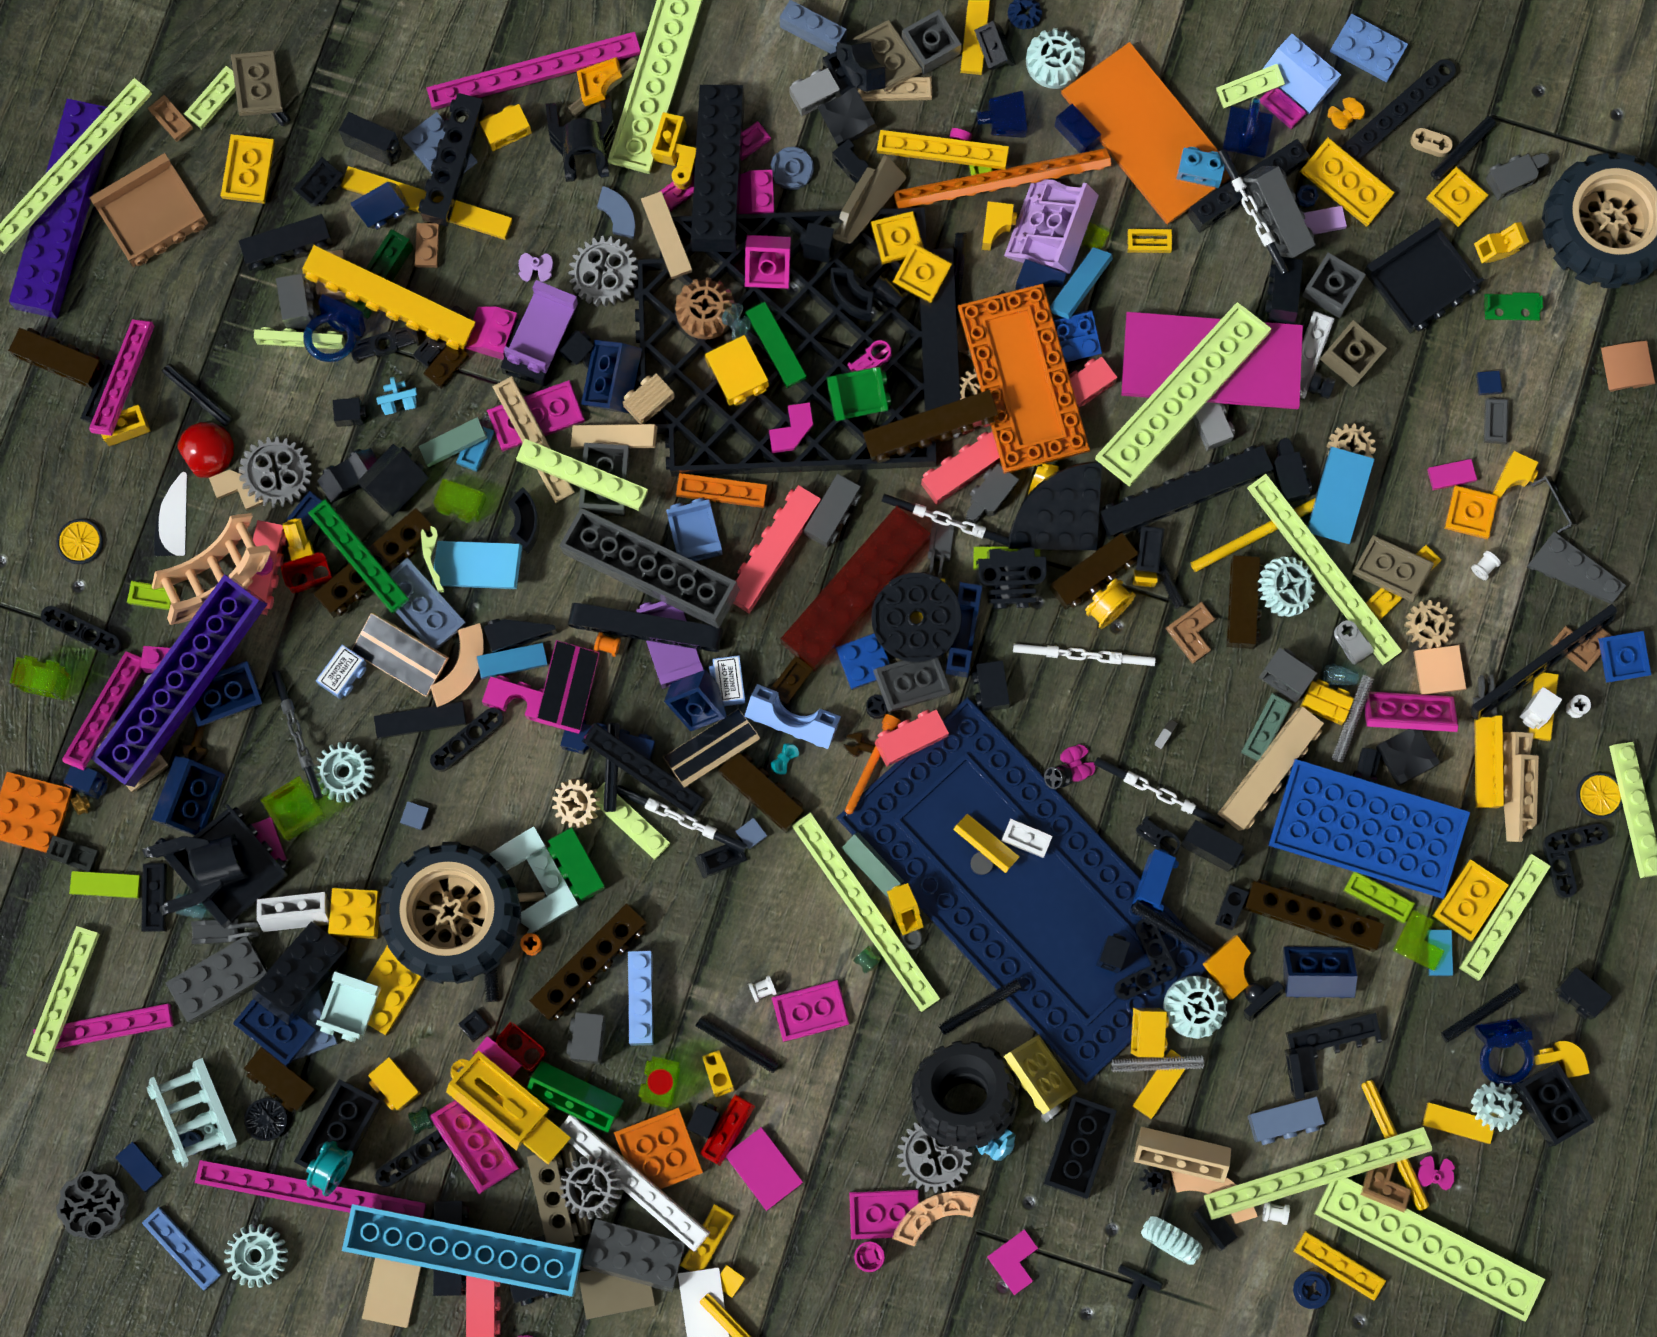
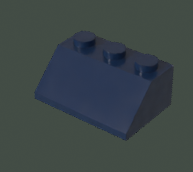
M594 340L581 405L629 414L624 408L623 401L625 400L624 396L634 389L642 349L624 343Z
M248 661L217 673L192 708L198 727L263 704L255 673Z
M175 756L151 820L195 836L206 827L225 774L193 760Z
M1283 947V973L1286 997L1355 998L1358 976L1352 947Z

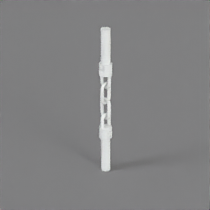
M1016 643L1013 646V652L1046 655V657L1052 658L1066 656L1072 660H1085L1089 658L1097 659L1102 663L1119 665L1126 663L1155 666V657L1122 654V652L1100 651L1094 653L1086 652V650L1080 648L1063 650L1059 649V646L1047 645L1046 647ZM1071 651L1082 652V657L1070 656L1072 654ZM1102 654L1109 655V660L1102 659Z

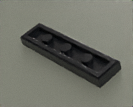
M463 701L444 704L439 707L432 706L374 716L377 739L467 725Z

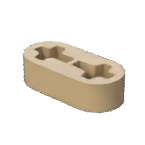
M1425 128L1415 130L1410 140L1413 148L1437 157L1448 155L1452 148V141L1448 136ZM1420 135L1424 136L1423 140L1425 141L1422 143L1418 142ZM1440 142L1444 143L1443 150L1439 149Z

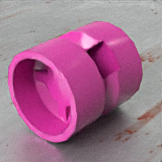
M871 1241L859 1245L854 1255L857 1267L864 1272L878 1270L885 1258L881 1246Z

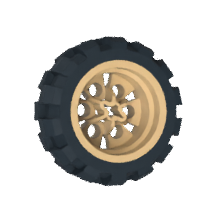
M1604 152L1588 156L1584 162L1574 163L1556 181L1548 199L1544 203L1541 219L1545 223L1542 233L1546 247L1554 249L1556 255L1553 259L1564 271L1569 267L1577 273L1575 279L1588 285L1593 281L1601 282L1602 288H1620L1624 283L1634 285L1647 279L1654 270H1657V168L1647 161L1644 166L1634 162L1636 156L1617 153L1615 157H1609L1608 153ZM1598 193H1604L1603 203L1601 202ZM1629 202L1633 208L1626 211L1625 205ZM1588 207H1593L1596 212L1591 213ZM1583 226L1588 227L1590 233H1587ZM1632 231H1637V232H1643V233H1642V236H1641V238H1640V237H1638L1637 235H1635V234H1633V233H1631V232H1632ZM1618 238L1624 239L1627 245L1621 244Z
M442 842V845L430 847L427 845L414 851V856L406 862L401 861L391 872L392 878L388 886L383 887L380 898L381 916L379 917V922L388 948L396 959L413 974L415 973L429 981L441 984L444 982H456V984L473 981L474 977L482 973L488 974L500 964L499 961L506 952L510 953L517 939L518 925L521 924V906L518 890L512 877L500 862L494 859L488 852L474 845L470 847L462 845L460 842ZM448 879L449 892L443 891L440 880ZM477 887L481 893L469 900L470 893ZM463 888L465 890L464 896L460 899L454 898L455 890ZM435 894H441L443 896L441 903L432 904V897ZM418 901L429 905V910L416 909ZM472 905H480V912L478 914L471 915L469 913ZM446 909H454L455 915L453 917L447 916ZM428 916H435V924L426 926L425 919ZM459 918H462L460 922L455 924V922L458 921ZM483 919L484 923L481 927L473 923V920ZM467 926H472L474 928L473 934L469 937L463 936V929ZM437 931L429 942L423 938L429 932ZM444 932H451V939L446 943L441 942V935ZM456 936H460L463 945L456 947Z

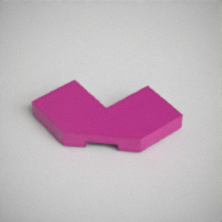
M810 403L788 405L791 427L769 430L772 453L795 450L802 438L809 432L813 426Z

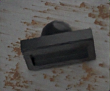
M1278 980L1268 989L1258 982H1253L1246 987L1245 998L1251 1004L1244 1010V1017L1249 1022L1253 1021L1283 994V986Z

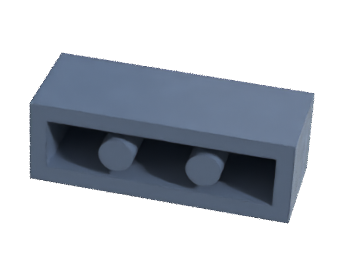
M789 0L780 16V28L830 54L838 51L837 42L846 41L847 39L846 28L792 0Z
M1317 1097L1248 1115L1255 1143L1261 1141L1262 1145L1275 1142L1274 1137L1282 1135L1284 1140L1298 1136L1297 1131L1304 1129L1306 1134L1320 1130L1319 1125L1325 1124Z

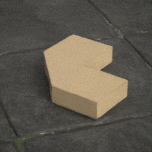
M227 470L209 478L218 500L239 492L247 511L263 504V499L255 502L256 495L254 494L249 497V489L242 488L245 482L239 480L242 475L240 473Z

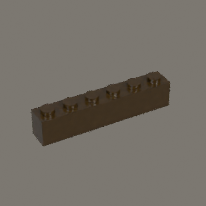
M987 390L863 432L872 461L881 463L889 460V456L895 454L902 456L910 453L913 448L919 447L922 449L929 447L933 441L939 439L947 441L952 439L954 434L960 432L968 434L973 432L975 427L981 425L989 427L994 425L996 420H999V416L991 392Z

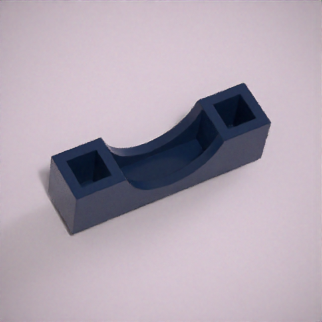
M960 582L957 599L961 607L962 623L959 635L949 649L946 667L947 675L968 678L982 591L981 585Z
M583 720L579 734L564 730L561 748L584 755L590 747L581 741L592 726L587 725V721ZM596 723L607 731L606 725ZM620 729L619 740L652 761L656 745L655 741L651 740L652 737L644 734H639L637 737L629 735L630 732Z

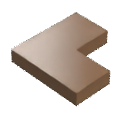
M1201 602L1166 627L1168 633L1192 664L1211 651L1198 632L1214 622L1215 618L1203 602Z
M1565 626L1550 644L1552 646L1556 645L1573 631ZM1602 629L1566 655V657L1586 672L1601 655L1598 638L1610 637L1612 635L1605 629Z
M1395 1163L1367 1171L1360 1195L1404 1213L1411 1189L1390 1181Z

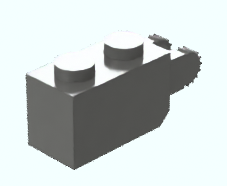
M1545 153L1530 157L1529 154L1522 157L1521 155H1516L1509 160V163L1505 165L1499 163L1490 168L1486 180L1497 201L1532 186L1538 173L1544 170L1548 164L1549 156Z
M999 464L994 469L990 467L983 476L985 481L982 485L979 486L977 484L971 491V506L968 512H966L967 521L976 524L983 514L994 516L1017 487L1019 479L1011 473L1004 474Z

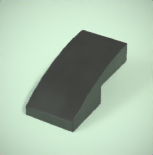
M53 836L45 857L87 872H92L100 852Z

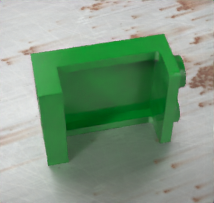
M880 367L826 377L835 421L888 411V406L891 405L889 392L885 393L883 385L887 383L884 370H880Z

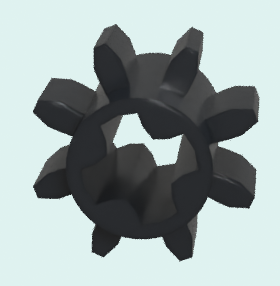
M1156 1167L1152 1168V1172L1144 1169L1145 1178H1139V1181L1145 1184L1142 1190L1150 1189L1151 1195L1155 1194V1189L1164 1192L1161 1186L1169 1182L1168 1180H1163L1165 1171L1156 1172ZM1153 1174L1156 1179H1159V1183L1155 1184L1154 1187H1152L1151 1182H1148V1178H1151Z

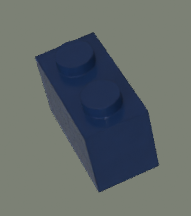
M71 766L63 782L73 790L98 800L100 795H104L108 786L106 777L87 767L83 771Z

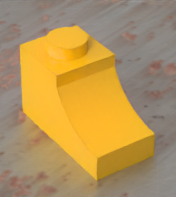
M988 201L982 250L990 251L994 240L1000 234L1010 232L1011 225H1016L1017 212H1013L1014 204Z
M1514 451L1510 455L1492 495H1496L1500 499L1510 487L1516 485L1525 487L1529 481L1533 483L1538 474V470H1536L1538 462Z

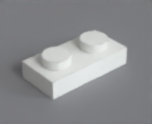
M1010 819L1001 841L1044 858L1052 836Z

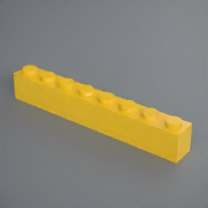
M315 245L302 268L306 279L314 283L320 281L326 284L325 287L333 292L339 290L346 294V298L354 302L360 300L366 303L365 306L377 312L379 309L394 321L400 319L406 322L407 327L415 331L421 329L427 332L426 335L434 340L440 338L446 341L447 346L458 350V348L464 350L475 327V321Z

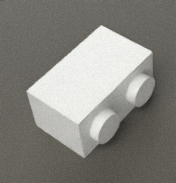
M1542 687L1533 695L1520 718L1523 719V723L1528 727L1540 729L1548 722L1562 699Z

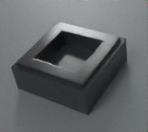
M476 1009L458 1024L472 1042L491 1028Z

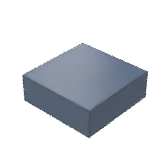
M407 801L400 823L423 830L430 809Z
M754 818L735 831L743 843L747 844L749 850L767 837Z

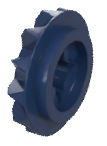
M1014 0L1008 8L1010 22L1019 29L1035 27L1042 17L1040 3L1035 0ZM1021 6L1025 10L1031 9L1029 10V17L1025 14H1020Z
M1315 1271L1300 1274L1294 1281L1293 1293L1295 1300L1301 1306L1308 1309L1322 1307L1330 1297V1284L1322 1274ZM1316 1281L1315 1290L1318 1293H1320V1295L1312 1294L1310 1297H1308V1299H1306L1308 1296V1291L1305 1289V1287H1303V1285L1311 1286Z

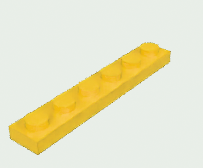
M880 130L877 153L1006 170L1009 146Z

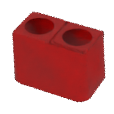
M322 553L302 557L284 563L281 566L285 585L293 594L326 584L332 579L327 559ZM318 566L326 567L328 576L315 580L313 577L314 569ZM296 573H303L307 577V583L294 587L292 577Z
M511 1022L496 1039L497 1045L531 1072L547 1055L542 1046L514 1023L512 1025ZM511 1034H518L522 1038V1046L517 1050H512L507 1046L506 1041ZM534 1048L539 1051L540 1059L536 1064H528L524 1060L526 1050Z

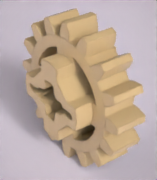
M1353 423L1351 428L1347 424H1344L1343 430L1336 428L1335 434H1331L1329 437L1332 442L1327 444L1328 448L1335 447L1351 452L1350 447H1348L1351 442L1354 449L1353 453L1373 458L1371 454H1374L1376 448L1371 447L1375 440H1369L1371 432L1365 434L1363 432L1364 426L1359 430L1356 429L1355 423ZM1348 435L1347 439L1338 441L1341 437Z
M1428 600L1425 606L1421 601L1418 604V608L1413 606L1410 609L1413 614L1408 613L1406 615V618L1410 620L1404 624V627L1410 628L1406 635H1413L1411 642L1419 641V648L1424 644L1427 645V649H1431L1433 644L1436 648H1439L1441 642L1445 644L1448 641L1446 636L1453 634L1449 630V628H1453L1455 623L1449 622L1453 615L1445 613L1448 609L1447 607L1439 608L1440 602H1437L1434 606L1432 601ZM1419 614L1420 623L1415 625L1416 617ZM1426 622L1429 624L1433 623L1434 626L1432 628L1430 626L1426 627L1425 624ZM1444 625L1443 632L1439 635V627Z
M570 779L568 782L561 783L562 788L555 790L559 795L552 798V800L557 802V805L552 806V808L558 809V813L555 816L556 818L562 817V824L568 823L570 828L576 826L581 828L584 827V824H591V819L598 817L595 810H600L601 808L596 805L600 798H595L597 789H590L592 783L584 784V779H578L577 781L576 779Z

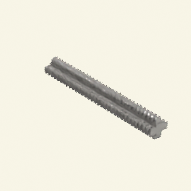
M1362 675V683H1359V688L1355 694L1357 696L1354 698V704H1352L1350 709L1351 712L1347 715L1349 716L1347 717L1348 720H1346V725L1342 728L1343 733L1339 736L1341 737L1339 738L1340 741H1338L1337 749H1335V754L1332 756L1333 760L1341 763L1344 762L1342 759H1345L1344 754H1347L1345 751H1348L1347 746H1350V738H1353V730H1356V722L1359 720L1358 717L1361 715V709L1364 707V701H1367L1366 696H1368L1367 693H1369L1370 685H1372V680H1374L1366 675Z
M1198 1055V1058L1197 1056L1195 1058L1194 1056L1192 1058L1187 1056L1186 1059L1185 1056L1184 1058L1182 1056L1179 1058L1178 1056V1059L1176 1056L1175 1059L1174 1057L1172 1059L1171 1057L1169 1059L1164 1057L1163 1060L1162 1058L1159 1059V1057L1158 1060L1156 1057L1155 1060L1153 1057L1152 1060L1150 1058L1149 1060L1148 1058L1146 1060L1143 1058L1142 1060L1141 1058L1140 1061L1139 1058L1138 1060L1135 1058V1061L1133 1058L1132 1061L1130 1058L1129 1061L1128 1059L1126 1061L1125 1059L1123 1061L1122 1059L1120 1061L1115 1059V1062L1112 1059L1111 1068L1113 1072L1157 1071L1158 1069L1180 1070L1181 1068L1182 1070L1183 1068L1203 1069L1204 1058L1202 1055L1201 1058Z

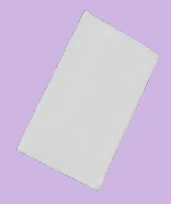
M719 1268L678 1273L687 1337H729V1333L700 1304V1300L709 1293L725 1309Z

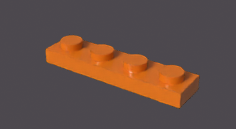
M679 473L676 497L704 498L713 502L764 508L767 485Z

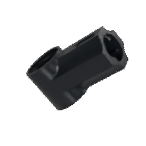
M1362 748L1353 777L1377 783L1376 773L1381 752L1370 748Z

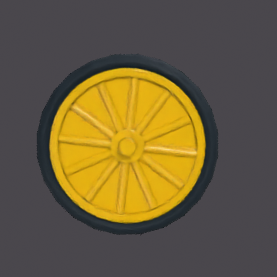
M87 519L69 521L60 529L57 535L58 552L63 559L72 564L91 562L100 554L103 547V535L100 528L94 522Z
M1594 772L1586 775L1578 784L1576 791L1577 802L1582 811L1588 816L1596 819L1610 818L1622 807L1623 803L1618 782L1612 775L1605 772Z

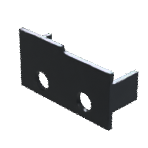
M1544 476V478L1531 484L1532 487H1536L1546 481L1569 522V525L1558 530V533L1578 525L1551 476Z

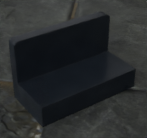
M991 21L974 30L987 66L991 71L1006 63L1010 66L1016 65L1004 31L999 24Z
M1308 1045L1286 1049L1285 1055L1290 1088L1296 1100L1305 1098L1304 1093L1319 1090L1313 1047Z
M1206 1203L1191 1213V1216L1218 1251H1223L1227 1245L1238 1238L1223 1217L1211 1220Z

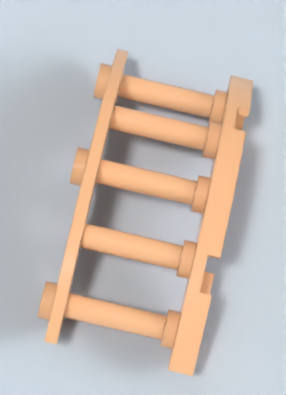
M251 513L230 516L221 535L207 549L194 558L177 566L155 571L152 588L164 587L171 601L167 617L170 625L192 620L215 588L213 587L204 592L196 575L211 567L217 582H219L224 573L218 562L228 553H230L236 565V568L229 576L246 588L253 582L252 577L256 572L262 571L271 551L268 545L256 546L247 529L253 517ZM241 539L246 546L243 558L236 547ZM189 580L196 597L180 601L173 585Z

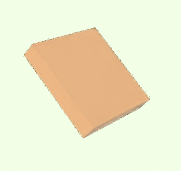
M1459 645L1413 652L1421 695L1466 690Z

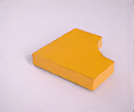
M617 57L577 71L583 104L588 106L605 100L606 91L614 81L622 78L620 63Z
M1238 935L1233 936L1203 963V966L1221 987L1229 1000L1234 999L1249 985L1245 979L1244 965L1251 952Z

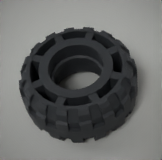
M962 1041L952 1042L950 1046H940L933 1050V1054L925 1057L919 1064V1069L914 1074L912 1081L911 1097L913 1110L923 1131L929 1137L932 1136L937 1139L939 1144L946 1147L951 1145L957 1146L960 1150H968V1147L972 1146L981 1148L988 1145V1142L992 1139H999L1005 1133V1129L1012 1124L1018 1107L1017 1080L1014 1072L1008 1067L1007 1061L994 1048L983 1047L982 1043L971 1041L970 1044L962 1043ZM962 1083L978 1085L987 1093V1099L983 1105L970 1112H958L950 1109L944 1103V1096L952 1087Z

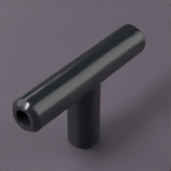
M1120 1264L1118 1268V1273L1134 1280L1127 1295L1129 1299L1136 1300L1142 1284L1157 1291H1160L1163 1286L1162 1282L1126 1265Z

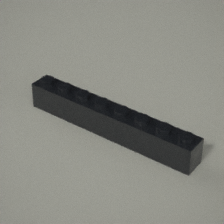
M1250 446L1240 455L1236 456L1235 453L1228 455L1223 459V462L1218 464L1211 462L1205 465L1201 471L1191 470L1185 473L1181 479H1169L1159 488L1155 489L1153 486L1145 489L1142 495L1137 497L1130 495L1122 499L1120 504L1114 505V503L1102 507L1099 519L1108 539L1112 540L1121 533H1129L1142 526L1254 482L1265 474L1267 476L1271 475L1274 468L1264 446Z

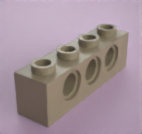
M561 1154L556 1155L549 1165L537 1155L528 1156L527 1160L546 1243L566 1245L577 1242L576 1236H579L578 1226L576 1222L572 1223L570 1215L572 1214L571 1209L573 1205L566 1207L567 1198H561V1195L565 1194L566 1189H560V1185H566V1181L561 1180L560 1168H564ZM548 1169L553 1170L555 1173V1178L550 1183H546L543 1180V1173ZM552 1192H557L560 1195V1201L557 1205H550L548 1202V1196ZM557 1215H563L565 1218V1225L562 1228H556L553 1224V1219Z

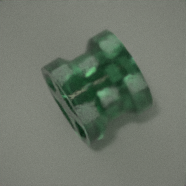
M868 946L853 961L855 964H859L862 967V972L866 974L882 959L873 953L871 946Z
M426 1106L416 1113H408L415 1134L421 1133L425 1128H434Z

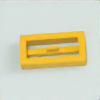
M1128 229L1127 253H1171L1172 229ZM1132 236H1167V239H1132ZM1133 244H1153L1167 246H1133Z

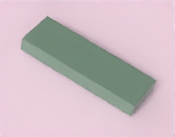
M477 417L420 445L419 448L426 465L430 467L487 439V435L480 419Z
M1272 693L1241 753L1258 761L1272 743L1292 703Z
M859 832L855 833L842 847L844 852L887 898V891L904 882Z

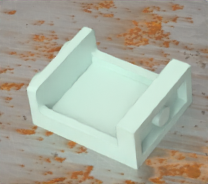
M334 972L330 993L320 1020H317L316 1025L321 1027V1032L333 1035L335 1031L343 1034L342 1039L353 1043H355L356 1039L362 1041L381 988Z

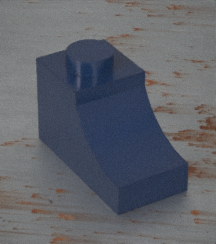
M1025 259L1015 289L1019 290L1043 284L1044 288H1062L1067 273Z

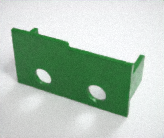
M1517 292L1512 294H1484L1485 320L1540 321V312L1543 309V295L1539 297V293ZM1501 309L1503 311V315L1497 316L1495 314V310ZM1527 309L1529 316L1524 317L1521 311Z

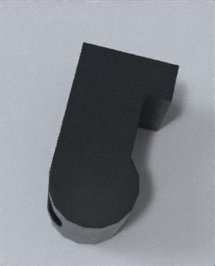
M848 139L832 152V160L853 182L858 183L869 166L867 162L859 160L853 153L854 144Z
M1228 885L1215 924L1232 931L1249 892Z

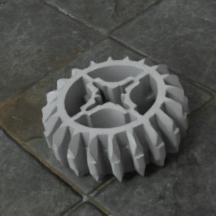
M589 1156L588 1162L585 1157H580V1164L577 1161H573L572 1166L574 1170L566 1168L565 1171L569 1176L561 1177V1180L566 1181V1185H560V1189H566V1193L562 1194L561 1198L569 1199L565 1206L570 1207L574 1205L571 1213L575 1214L579 1211L580 1218H584L586 1213L588 1219H593L594 1214L597 1218H601L603 1215L602 1211L609 1214L611 1212L609 1206H617L613 1198H621V1195L617 1194L616 1190L623 1188L621 1185H616V1182L621 1180V1176H613L617 1172V1168L609 1170L611 1162L606 1161L603 1164L602 1157H598L596 1162L594 1156ZM593 1168L592 1173H589L586 1180L577 1179L582 1171ZM600 1172L606 1178L608 1189L603 1187L600 1182ZM594 1183L592 1186H595V1189L600 1191L589 1192L590 1189H587V1186L583 1184ZM575 1187L579 1188L582 1192V1203L576 1196ZM596 1195L605 1196L600 1204L589 1207L590 1201H593Z

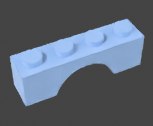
M757 684L750 697L744 716L754 722L765 724L775 730L783 731L793 735L795 738L806 740L826 749L829 748L835 736L841 716L823 709H819L816 713L809 716L795 715L782 705L777 691Z
M651 951L628 952L629 1044L631 1046L654 1045L652 1011L653 954Z

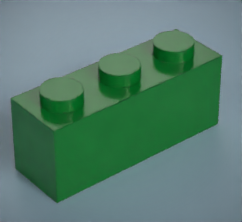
M572 827L548 840L551 846L547 849L553 860L558 858L562 866L558 867L564 880L569 878L572 883L569 889L575 899L579 897L584 902L606 889Z

